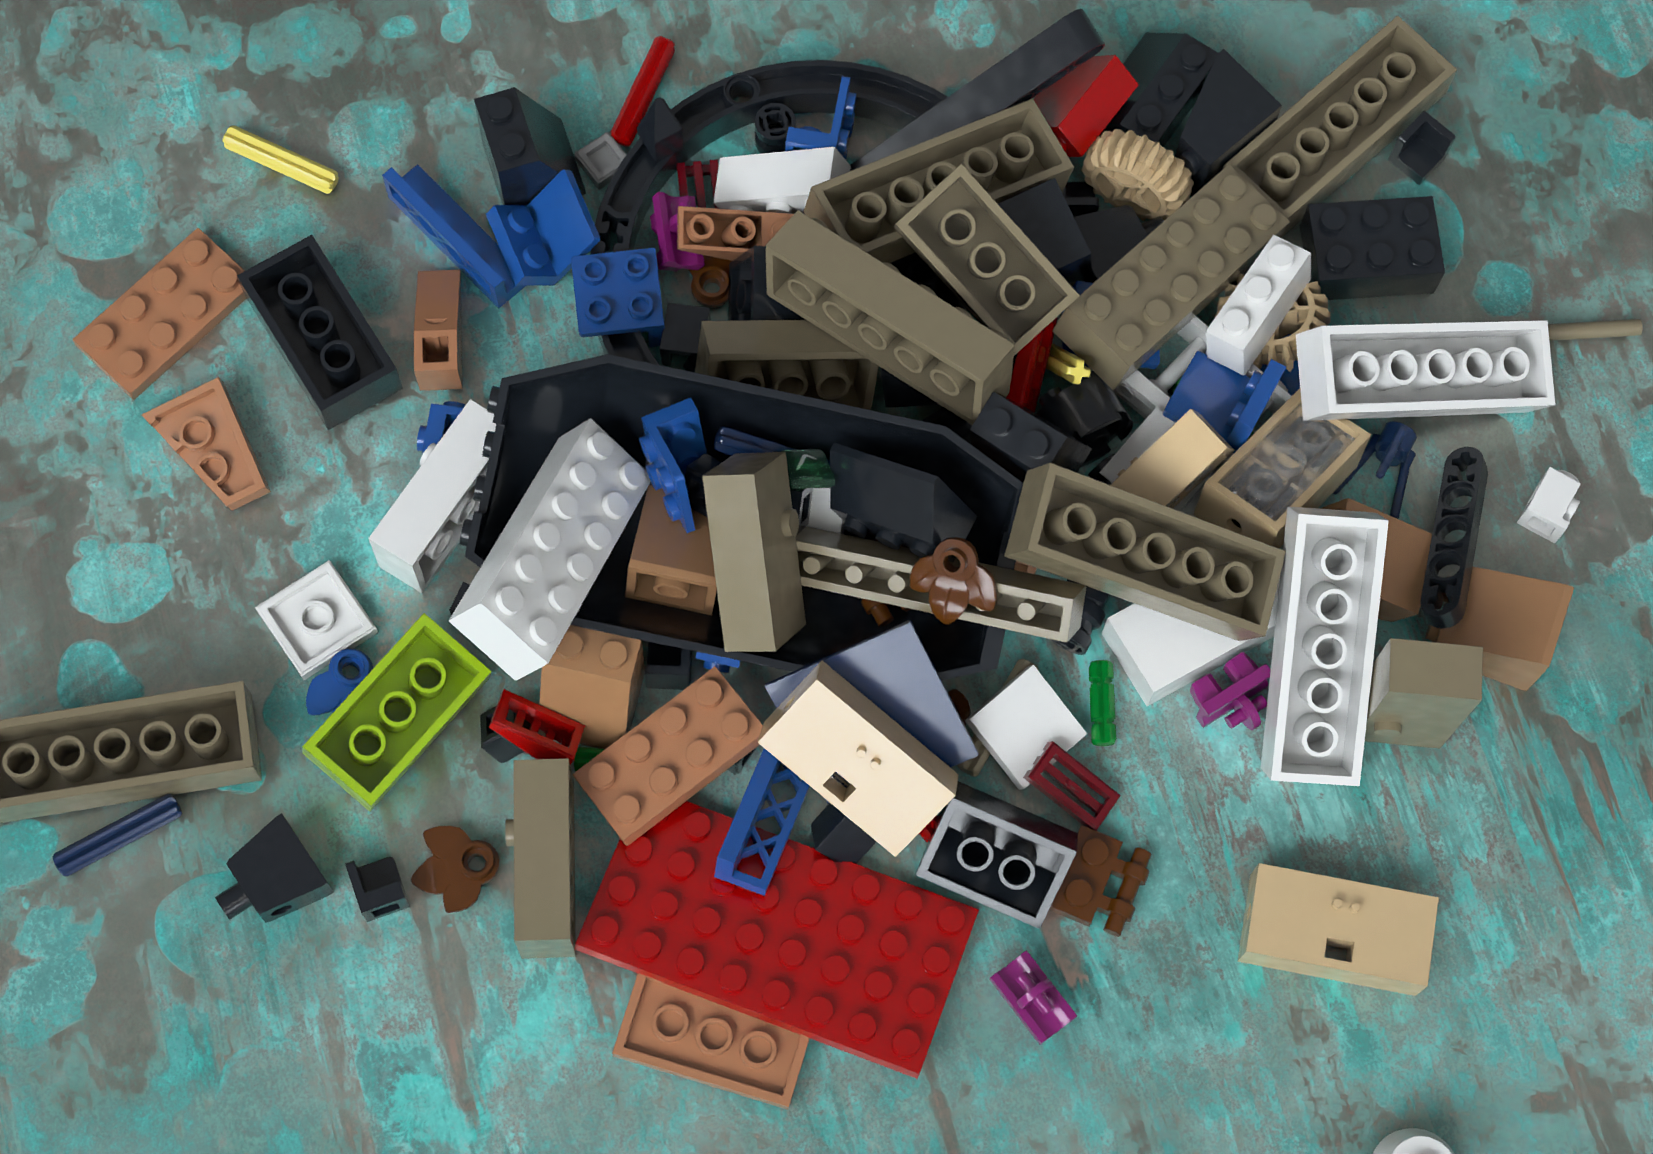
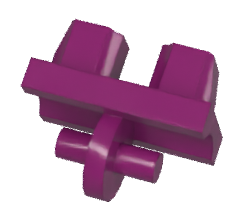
M657 192L652 197L654 213L650 216L651 229L658 235L660 249L656 253L658 269L677 272L680 269H701L705 265L703 255L677 250V208L679 206L696 207L695 196L674 197L664 192Z
M1241 652L1224 665L1223 670L1233 682L1228 688L1222 690L1211 673L1206 674L1191 685L1190 693L1199 708L1196 719L1203 728L1234 709L1233 713L1224 718L1226 724L1232 729L1242 722L1248 729L1254 730L1261 725L1258 712L1267 707V701L1262 695L1252 701L1249 699L1268 687L1267 680L1270 678L1271 669L1267 664L1258 667L1245 652Z
M1027 950L989 979L1039 1045L1043 1044L1077 1017L1076 1013Z

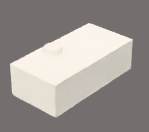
M471 399L438 444L432 443L425 450L420 460L421 467L368 538L379 567L420 593L425 591L460 542L464 520H472L474 512L479 510L480 502L473 500L474 489L478 475L486 476L489 458L482 457L483 446L487 431L495 432L496 423H493V413H488L487 409Z
M1280 578L1265 637L1237 641L1135 603L1108 617L1101 634L1145 705L1149 706L1224 665L1241 652H1247L1273 638Z

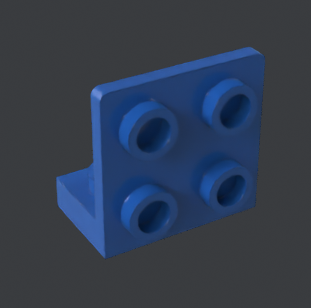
M842 76L831 133H823L819 129L810 126L800 128L789 127L785 151L835 147L844 159L847 160L848 150L846 149L848 138L852 136L857 93L849 92L850 77Z
M561 170L527 206L494 205L486 213L515 286H554L572 269L571 258L573 256L586 255L600 241L599 233L571 170Z
M646 248L573 256L571 258L579 335L581 337H592L638 331L641 333L648 332L649 347L660 346L665 326L656 249Z
M1197 351L1167 403L1163 416L1176 423L1190 409L1199 412L1235 450L1233 452L1235 453L1250 436L1286 366L1271 359L1263 374L1255 370L1250 378L1207 358V355L1203 352Z
M690 397L641 417L645 436L639 438L647 461L652 463L646 466L650 482L656 491L663 489L666 494L663 497V502L672 522L680 520L687 534L696 529L684 476L686 468L690 463L703 454H707L698 409Z

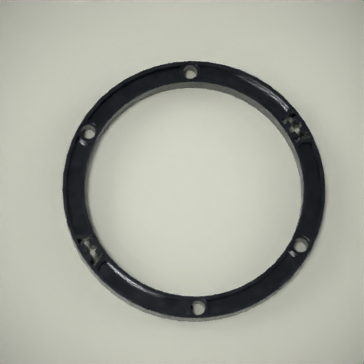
M829 60L790 61L761 66L710 84L685 98L671 109L683 128L684 145L682 150L656 163L641 138H639L624 157L612 177L599 207L595 226L599 233L600 241L590 250V254L606 253V251H609L612 240L611 232L617 235L618 242L614 245L613 252L634 250L636 238L644 217L653 203L652 197L657 192H660L670 177L677 171L676 163L686 162L705 146L722 136L755 123V116L764 105L781 103L788 106L794 114H834L842 76L850 77L849 92L857 93L854 109L855 117L870 119L901 130L946 99L947 96L908 76L883 68L853 62ZM744 96L749 98L750 100L747 102L740 103L736 102L733 99H735L736 97ZM640 331L598 336L604 355L610 354L659 365L650 352ZM1017 354L1013 357L1012 373H1013V369H1014V365H1015V361H1016ZM945 407L921 420L946 426L971 444L970 429L973 425Z

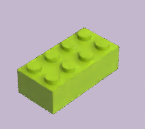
M423 613L302 746V754L371 812L489 680L492 671Z

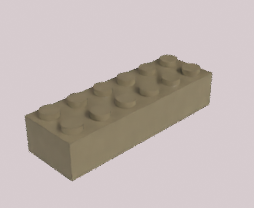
M1397 15L1230 159L1223 169L1230 164L1290 221L1280 235V238H1282L1302 220L1308 204L1322 203L1409 127L1424 110L1427 111L1447 93L1457 69Z
M1030 99L812 186L805 205L804 214L811 219L817 218L821 220L832 232L845 240L855 241L866 253L882 263H891L916 253L894 229V225L959 165L962 164L997 204L1053 178L1056 179L1063 192L1074 166L1035 101Z
M1229 164L1069 305L1052 332L1079 358L1083 359L1106 384L1115 390L1221 294L1229 284H1232L1240 274H1243L1255 262L1273 234L1280 237L1290 221Z
M797 210L766 244V286L769 297L971 425L976 421L992 392H996L1004 397L1009 394L1015 345L998 330H990L980 324L963 308L951 306L937 297L929 287L914 283L903 276L892 264L882 263L866 253L855 241L845 240L835 234L821 220L817 218L811 219Z
M1048 463L1026 472L1005 557L1234 640L1243 641L1266 636L1286 551Z
M243 681L0 720V823L158 798L166 794L176 795L262 781L253 699Z

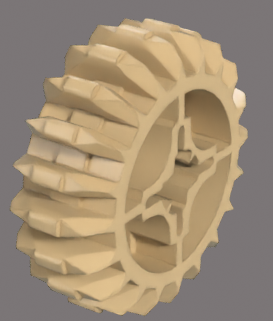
M1114 129L1113 132L1104 131L1087 150V156L1081 169L1085 175L1084 180L1086 183L1094 187V193L1101 195L1105 203H1110L1115 207L1130 205L1142 221L1145 219L1151 220L1158 216L1162 217L1165 221L1189 200L1192 193L1191 189L1194 185L1191 179L1192 173L1188 168L1184 167L1185 162L1182 159L1173 156V150H1167L1160 145V141L1153 142L1148 139L1147 135L1141 137L1131 130H1128L1126 133L1120 129Z
M1240 274L1237 278V285L1229 284L1225 289V297H1219L1217 302L1218 311L1215 317L1245 275ZM1317 281L1306 285L1253 362L1257 368L1261 369L1262 364L1268 365L1270 360L1273 359L1286 366V369L1291 372L1294 368V361H1298L1296 334L1330 324L1331 313L1327 309L1328 299L1325 294H1320V286Z

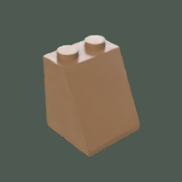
M649 485L628 566L625 597L712 615L717 586L708 518L691 508L696 530L687 534L680 520L672 522L663 502V497L666 496L663 489L656 491L652 485Z
M1350 498L1319 508L1375 512L1389 520L1378 619L1395 622L1418 615L1419 608L1421 607L1420 600L1432 533Z
M1473 567L1466 610L1462 620L1458 624L1445 629L1435 628L1429 624L1425 639L1436 643L1483 647L1482 675L1527 692L1550 666L1575 587ZM1442 593L1444 604L1449 603L1446 593Z
M570 625L550 662L542 667L539 705L585 725L579 744L606 749L631 730L645 675L641 640ZM539 729L538 734L545 736V733Z

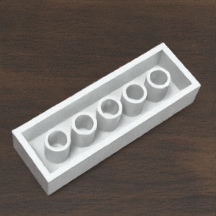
M1547 320L1319 326L1296 334L1303 421L1527 413L1555 406Z
M591 418L559 437L449 619V622L515 681L547 665L649 486L650 479L647 471Z
M1287 507L1283 550L1286 553L1280 574L1261 769L1271 781L1360 786L1389 520L1375 512Z

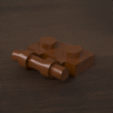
M1081 825L1078 831L1077 853L1049 911L1088 927L1092 923L1095 912L1098 911L1108 915L1103 930L1110 935L1120 937L1125 923L1131 922L1134 915L1135 907L1133 902L1139 886L1146 884L1150 873L1146 868L1152 854L1145 849L1136 847L1130 862L1120 860L1117 856L1122 846V841ZM1110 874L1123 879L1116 898L1102 895Z

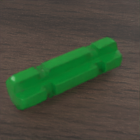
M1108 660L1092 661L1089 666V682L1093 683L1091 688H1089L1091 722L1094 723L1091 728V741L1095 746H1111L1116 741V725L1112 724L1114 719H1116L1114 684L1111 683L1114 678L1113 663Z

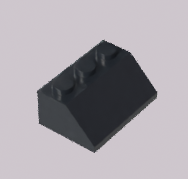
M1145 33L1123 63L1139 86L1099 136L1104 131L1113 132L1114 129H1120L1125 133L1131 130L1141 137L1147 135L1148 139L1153 142L1160 141V145L1164 147L1195 105L1218 52L1187 33Z
M834 443L830 449V509L844 520L842 527L848 532L861 538H865L867 533L874 535L879 542L895 550H899L901 545L909 547L910 551L920 558L933 555L935 548L947 538L959 537L966 539L978 516L938 476ZM948 555L949 562L953 563L956 556Z
M958 781L956 796L939 812L917 868L916 876L1040 929L1077 853L1078 833Z

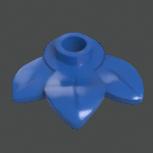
M344 649L336 653L330 661L328 671L316 676L309 685L306 697L308 714L315 716L328 712L333 713L371 672L373 665L370 658L357 649ZM351 665L358 669L359 674L355 678H347L343 675L342 669Z

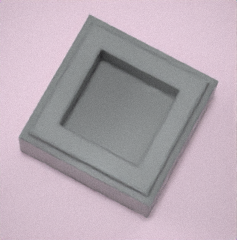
M609 132L604 133L574 153L576 162L599 190L610 183L622 160L627 155Z

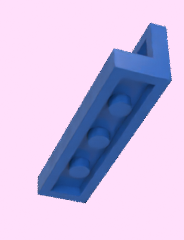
M418 164L403 177L392 167L382 174L388 198L498 309L525 287L515 286L499 245Z
M765 748L762 751L717 856L714 877L763 896H765L810 788L803 780L800 782L798 776L783 763L782 765L785 770L778 772L782 762ZM790 779L796 791L795 798L777 804L770 790L772 785ZM765 801H767L769 807L762 809ZM789 810V813L785 820L782 812ZM774 816L781 829L780 834L761 841L755 828L756 822ZM751 837L754 844L746 847ZM774 847L771 856L769 857L766 850ZM759 853L765 866L761 879L737 871L741 859Z

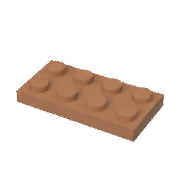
M197 228L72 340L78 349L129 397L135 400L246 299L237 275L245 270L205 233Z
M714 666L572 775L624 844L628 846L759 746L758 739L763 725L716 666Z
M638 973L612 1055L613 1057L789 1110L810 1038Z

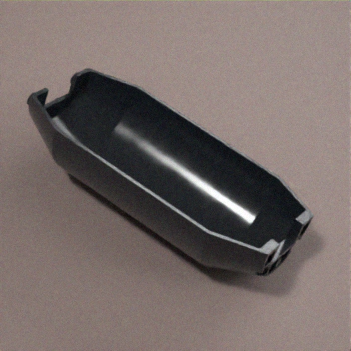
M606 354L501 379L500 387L492 386L487 412L494 414L493 423H496L495 432L487 431L482 457L489 458L486 476L479 474L475 484L473 500L480 502L479 510L474 512L472 520H464L460 536V545L467 546L465 557L481 568L558 438L590 418L646 470V466L652 463L647 461L639 441L640 437L645 436L641 417L690 397L698 409L706 453L721 462L731 456L716 451L714 449V439L720 427L727 426L829 460L830 449L834 443L938 476L978 516L966 540L975 547L979 563L1014 570L1016 560L1005 557L1024 483L946 426ZM788 474L789 485L796 479H802ZM647 489L570 624L794 672L797 669L911 620L941 680L997 669L1006 630L960 619L946 625L932 613L914 609L905 612L900 606L891 604L887 606L894 620L883 627H879L873 615L867 614L862 606L861 600L863 598L801 585L806 625L777 651L725 652L717 593L712 615L625 597L628 566ZM844 530V534L858 537L848 532L847 530Z

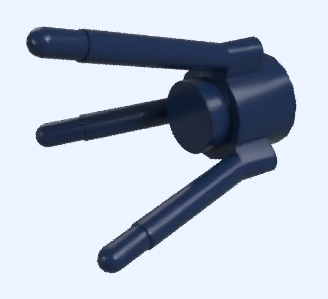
M1392 421L1386 423L1381 435H1372L1357 468L1332 494H1338L1371 455L1376 452V458L1381 462L1376 472V477L1379 479L1385 476L1390 466L1396 467L1401 464L1390 516L1398 519L1410 466L1416 456V453L1411 450L1417 439L1416 433L1410 427L1400 422Z

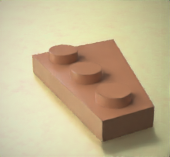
M219 377L142 414L146 421L155 428L174 451L184 459L230 510L233 511L271 492L226 386Z

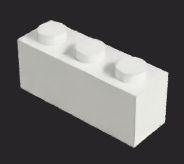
M835 147L721 157L714 204L719 209L795 214L798 210L804 214L811 187L850 172L851 166Z
M1273 234L1206 330L1207 358L1243 376L1247 373L1311 280V252Z

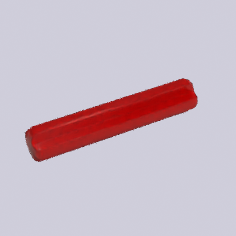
M662 36L654 38L612 127L611 136L618 144L624 147L632 144L638 125L645 116L673 57L675 43L672 40Z

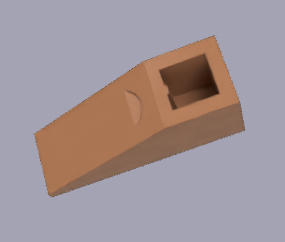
M679 206L677 208V250L733 261L753 246L766 247V244L794 214Z
M460 270L418 271L414 319V373L420 391L463 389Z

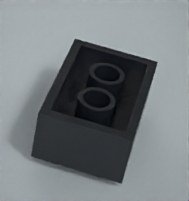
M1433 196L1308 204L1299 225L1302 247L1311 252V280L1309 283L1317 281L1320 286V294H1325L1328 300L1432 294L1445 274Z

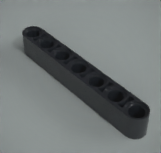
M1077 9L1069 13L850 164V171L1034 98L1099 53L1105 47V43L1083 9Z

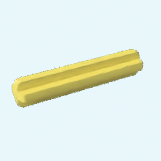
M230 126L224 134L223 143L226 149L326 194L332 193L338 184L339 177L335 170L240 127Z
M1052 343L1046 369L1075 385L1081 383L1082 377H1090L1091 369L1084 366L1083 359Z

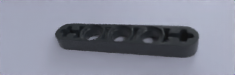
M1474 447L1458 448L1447 457L1444 465L1420 600L1426 620L1435 628L1445 629L1458 624L1466 610L1488 478V468L1480 450ZM1466 466H1468L1466 471L1468 481L1463 480L1460 473L1466 470ZM1460 496L1471 497V501L1464 507L1452 508L1450 506L1451 502ZM1463 530L1466 532L1465 536L1457 542L1444 541L1447 534L1452 531ZM1447 565L1460 566L1459 571L1451 577L1438 576L1439 571ZM1442 593H1446L1449 603L1444 604L1443 610H1438L1443 605L1444 597Z

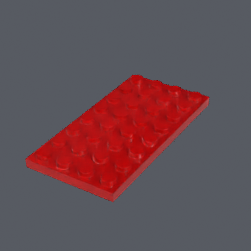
M688 801L684 802L628 846L620 838L578 935L575 950L918 1079L979 909L850 861L835 862L816 851L815 848L791 839L787 841L765 896L714 877L717 856L734 818ZM755 826L761 841L777 836V834ZM751 837L746 847L754 844ZM774 847L766 850L769 857L771 856ZM759 853L741 859L737 867V871L761 879L765 870Z

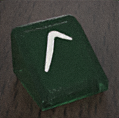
M819 449L781 451L786 452L790 488H832V486H835L834 475L823 451Z

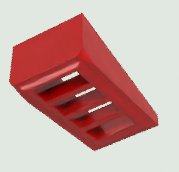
M504 689L498 700L489 728L535 759L568 758L571 764L575 758L585 725ZM509 709L516 713L514 723L506 720ZM524 719L531 723L529 730L522 727ZM539 729L545 733V737L538 734Z

